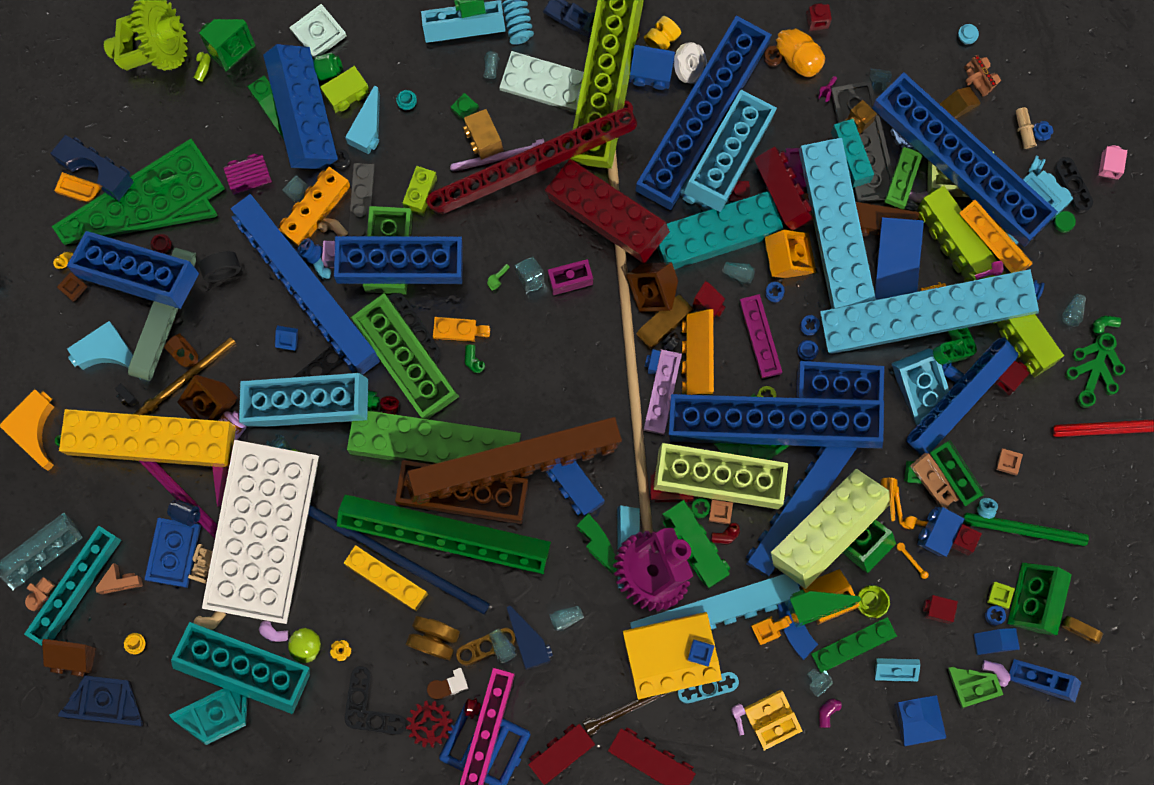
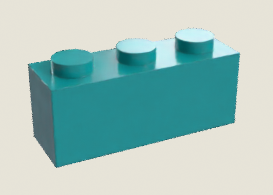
M854 119L834 124L831 134L833 139L842 138L852 188L870 183L874 177V172Z

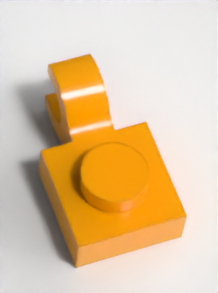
M789 615L777 621H774L773 617L770 616L754 623L751 627L760 645L779 638L781 636L779 630L790 626L792 620Z

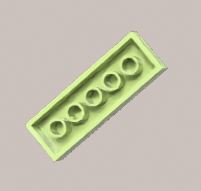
M662 443L658 451L654 490L779 509L784 504L788 463Z
M855 469L771 552L774 567L806 589L890 505L889 490L858 469Z

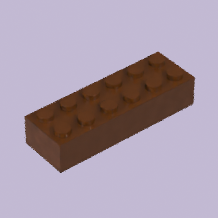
M402 460L395 499L398 506L522 524L529 484L528 479L513 477L512 480L502 483L500 480H496L488 487L480 488L477 485L472 487L471 491L459 493L458 490L452 492L449 497L439 499L436 496L430 498V501L427 503L418 504L411 501L405 479L407 471L432 464Z

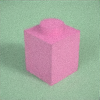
M1115 145L1107 146L1102 152L1098 176L1119 179L1124 174L1127 150Z

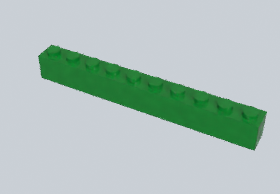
M346 494L338 510L337 527L544 574L549 555L550 541Z

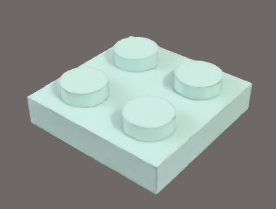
M322 4L289 27L290 31L304 47H310L311 55L314 59L324 54L347 36L345 31Z

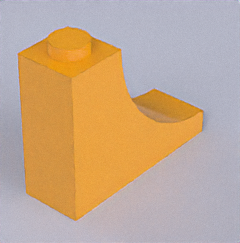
M34 389L3 420L0 427L38 464L49 471L54 464L45 453L42 433L45 421L54 406L50 403L52 398L44 391L39 393Z

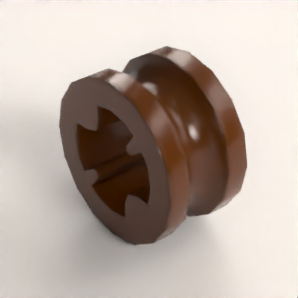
M770 46L765 51L764 60L769 66H777L781 63L783 55L780 54L777 46ZM777 53L776 57L779 58L770 59L768 54Z

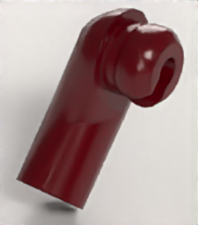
M731 523L723 533L712 532L711 541L721 544L732 543L740 534V526L737 523Z

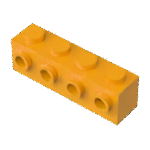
M328 167L326 171L322 170L317 177L318 181L314 186L308 187L302 201H298L293 206L290 216L288 218L285 217L279 224L280 232L296 247L304 239L312 236L321 220L328 216L351 187L349 180L331 167Z

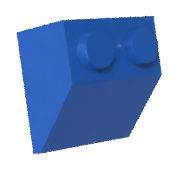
M635 45L629 82L636 86H653V88L658 90L669 89L675 52Z

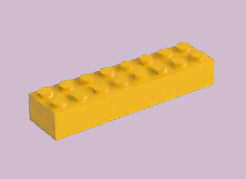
M65 409L59 451L72 456L229 468L236 428L231 422Z

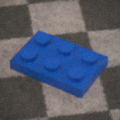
M158 518L145 581L188 588L190 580L188 576L191 575L193 556L197 547L201 525L194 524L189 527L175 520Z

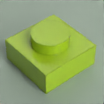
M993 582L987 603L1009 609L1015 588Z

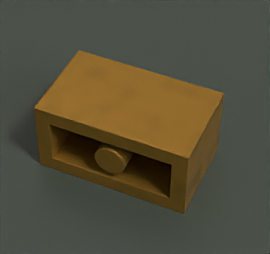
M487 109L464 117L466 125L463 127L464 133L467 138L471 137V148L474 154L478 153L481 160L504 151L501 139Z

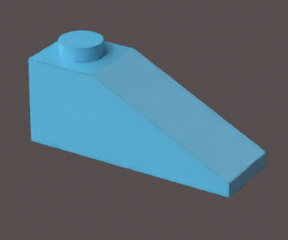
M376 86L373 87L345 137L347 144L367 154L372 149L375 150L379 143L380 93Z

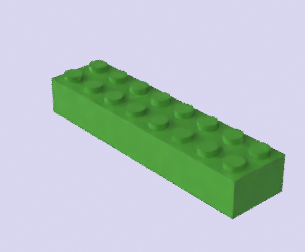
M367 411V420L352 421L347 451L349 454L399 462L406 460L433 465L521 442V433Z

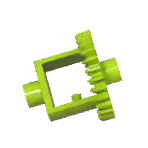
M136 0L131 8L134 12L131 15L117 19L115 36L104 41V50L108 57L114 59V62L124 70H130L152 62V66H157V69L164 71L181 66L182 62H185L184 57L187 56L185 50H188V48L184 44L187 42V39L183 37L186 32L182 30L184 25L179 22L180 16L175 15V8L171 9L172 3H167V0ZM137 32L139 35L135 37V40H141V44L137 50L133 51V34Z

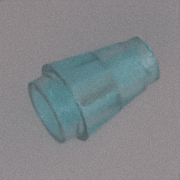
M726 262L723 273L744 284L746 282L751 283L755 274V267H751V264Z
M1080 294L1074 295L1063 313V321L1066 324L1078 326L1083 321L1085 296Z
M579 606L554 611V614L550 615L551 622L556 631L560 629L563 631L584 618Z
M497 629L489 634L496 658L500 659L501 663H505L517 655L515 652L516 648L501 629Z

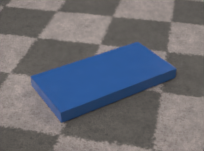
M882 217L875 283L876 300L917 292L924 221Z

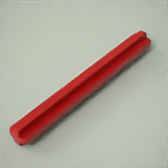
M1154 420L1054 425L1052 431L1055 437L1154 432Z

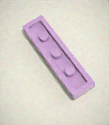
M661 349L644 431L661 435L665 433L671 404V394L674 392L682 355L680 353Z

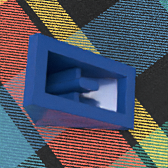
M1016 628L997 629L973 634L977 655L1020 650Z

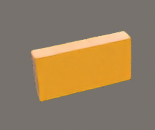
M62 172L54 191L58 194L89 203L98 197L101 188L96 183Z

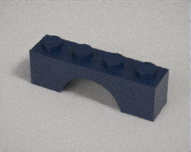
M65 135L50 153L58 164L71 172L82 167L98 169L97 184L103 192L117 201L123 197L134 183L129 176L130 172L123 166L118 168L110 158L99 156V153L94 148L84 147V144L76 137L72 139Z

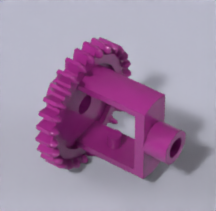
M665 528L651 534L649 531L644 533L638 532L621 544L622 546L617 549L619 553L614 557L617 562L613 564V567L619 569L614 573L615 576L621 577L616 583L624 585L620 591H628L627 599L633 596L634 605L640 601V608L643 609L648 606L649 611L656 608V611H660L663 608L667 610L683 599V595L688 591L687 587L690 586L688 580L693 577L687 561L691 555V547L685 540L678 539L674 528Z

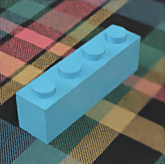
M501 0L484 2L486 13L462 18L460 10L456 11L455 6L421 11L426 43L505 32Z

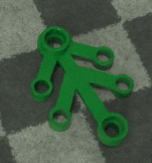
M1101 333L1096 338L1094 344L1084 348H1077L1072 353L1073 359L1079 362L1086 355L1098 351L1096 359L1077 367H1070L1065 373L1067 379L1075 380L1080 374L1091 370L1085 390L1077 398L1078 404L1083 408H1089L1095 403L1096 396L1093 392L1100 374L1106 384L1105 392L1108 395H1114L1119 391L1118 384L1114 382L1104 362L1106 355L1113 365L1111 372L1114 376H1121L1125 373L1126 368L1120 362L1114 350L1117 341L1110 333ZM1103 340L1108 342L1109 345L1107 347L1102 344ZM1077 351L1082 353V358L1076 356ZM1116 366L1121 368V373L1116 372ZM1070 370H1073L1076 373L1075 377H1072L1069 374ZM1109 385L1115 387L1114 392H1111L1109 390ZM1082 397H1087L1089 402L1084 403Z

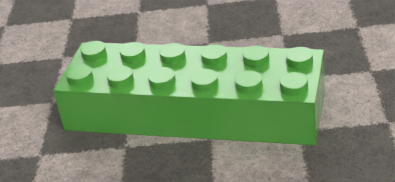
M385 293L350 317L422 419L431 418L459 397L458 393Z

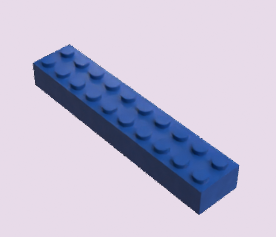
M736 15L637 181L636 192L672 210L681 195V189L693 169L695 170L738 93L744 88L767 49L772 34Z
M904 72L875 100L872 109L967 196L973 201L976 200L1022 246L1025 247L1057 214L1058 211Z
M249 194L230 208L234 214L231 218L238 229L245 234L249 243L254 249L256 248L261 258L270 266L275 276L282 281L290 295L295 293L293 297L303 311L307 309L305 312L315 326L319 324L318 328L327 342L332 340L331 345L340 358L344 356L343 360L352 373L357 372L363 375L378 364L380 360L375 350L254 197Z
M671 394L670 442L854 448L883 447L884 401Z

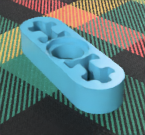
M732 672L722 673V680L719 683L724 682L726 676H729L735 682L732 684V688L724 685L720 687L722 691L718 692L717 682H712L714 691L711 694L704 693L702 685H699L698 691L702 697H697V693L690 696V700H687L686 697H682L681 693L684 692V689L678 690V698L681 702L689 704L729 693L738 687L739 680ZM695 686L688 688L689 691L696 689Z

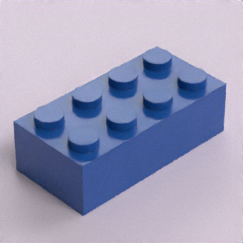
M800 361L798 365L796 398L883 401L884 366Z

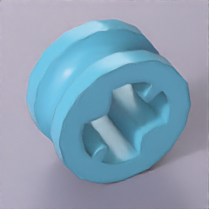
M1036 155L1028 172H1035V175L1038 176L1046 160H1040L1039 156Z
M983 498L979 502L977 512L981 517L993 518L996 515L998 504L991 498Z

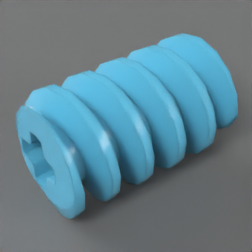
M521 0L504 1L502 6L506 15L505 21L509 30L510 43L518 45L527 42L534 35L533 31H527L532 28V24L527 23L531 20V17L525 16L529 13V9L525 8L528 6V2Z

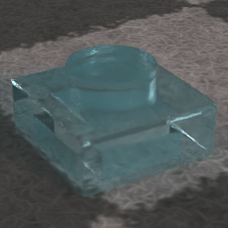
M295 175L282 191L297 203L302 201L305 197V191L310 186Z

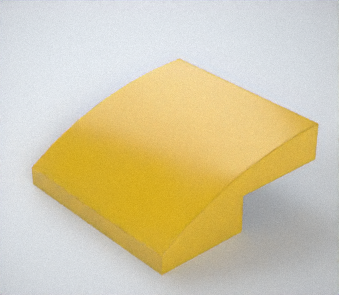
M782 690L744 708L763 750L802 732L800 724Z

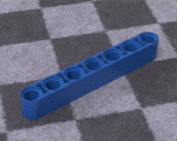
M1005 337L997 339L908 435L907 442L920 456L924 453H930L1017 359L1018 352Z

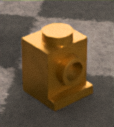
M861 100L850 111L845 121L854 119L860 135L874 122L877 113L864 100Z

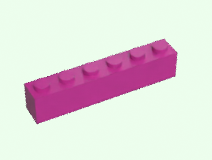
M495 668L492 670L460 785H484L515 677L513 673Z

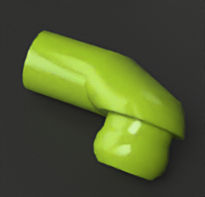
M199 52L196 60L200 64L193 78L203 82L209 69L211 57L208 53Z

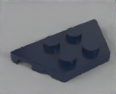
M84 676L79 683V687L72 693L69 698L70 700L58 715V717L134 726L143 725L131 684L128 680Z

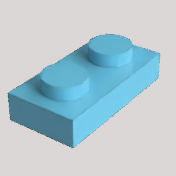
M876 658L875 680L918 681L920 672L919 659Z

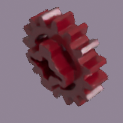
M428 701L424 702L423 707L420 704H416L418 710L414 711L411 709L410 712L413 714V717L406 719L411 722V725L406 727L407 730H412L409 737H416L415 744L422 741V747L426 748L427 743H430L432 748H435V742L442 745L441 739L443 737L449 738L446 732L453 730L448 726L449 723L453 722V719H447L450 711L443 712L445 706L442 704L438 708L436 701H433L432 706L429 705ZM432 710L439 712L443 718H435ZM423 712L424 716L421 721L416 722L418 715ZM429 718L432 722L437 723L432 726V730L420 725L427 723ZM444 726L441 734L436 737L435 732L437 729ZM417 730L426 732L428 739L421 737Z

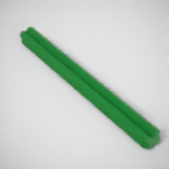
M965 513L963 516V524L1081 546H1086L1089 542L1088 534L995 517L988 519L973 513Z

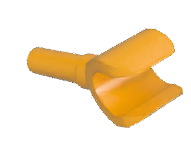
M909 516L904 519L902 527L914 530L915 525L926 526L928 521H921L916 517Z

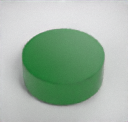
M1068 211L1060 212L1054 219L1055 228L1062 233L1071 231L1076 224L1074 215Z

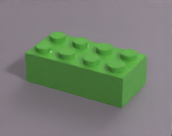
M369 206L367 236L411 237L413 218L411 208ZM363 284L364 290L367 293H401L407 295V284Z

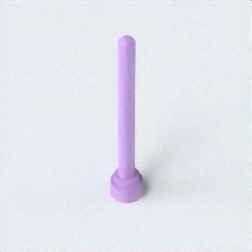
M544 139L535 140L536 142L532 143L531 146L501 152L483 160L479 157L453 163L450 165L451 171H459L506 160L544 143Z

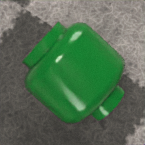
M333 53L319 55L314 59L315 72L318 79L322 82L334 79L343 71L341 59Z

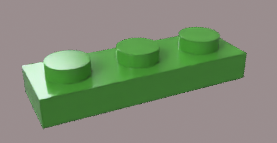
M906 147L902 148L884 201L885 203L900 209L906 207L922 158L921 153Z

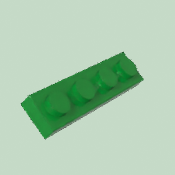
M887 617L812 653L811 657L821 674L897 637Z

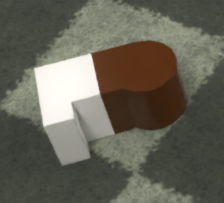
M462 668L453 670L454 677L443 681L433 680L427 687L428 695L435 700H440L468 690Z

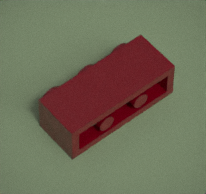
M571 724L563 731L565 735L558 740L555 737L546 745L548 747L543 753L538 751L529 758L531 763L528 765L543 785L549 783L595 746L593 740L580 724L577 726Z

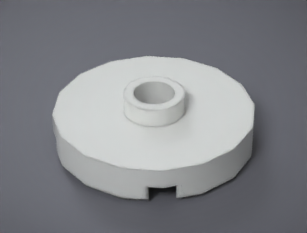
M692 42L684 43L677 49L674 57L675 72L684 83H696L704 70V66L707 65L706 55L700 45Z

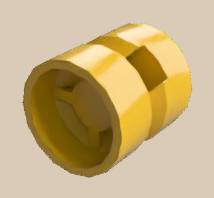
M662 16L656 22L655 28H651L644 35V41L651 48L667 50L670 47V42H675L682 32L674 21L666 16Z

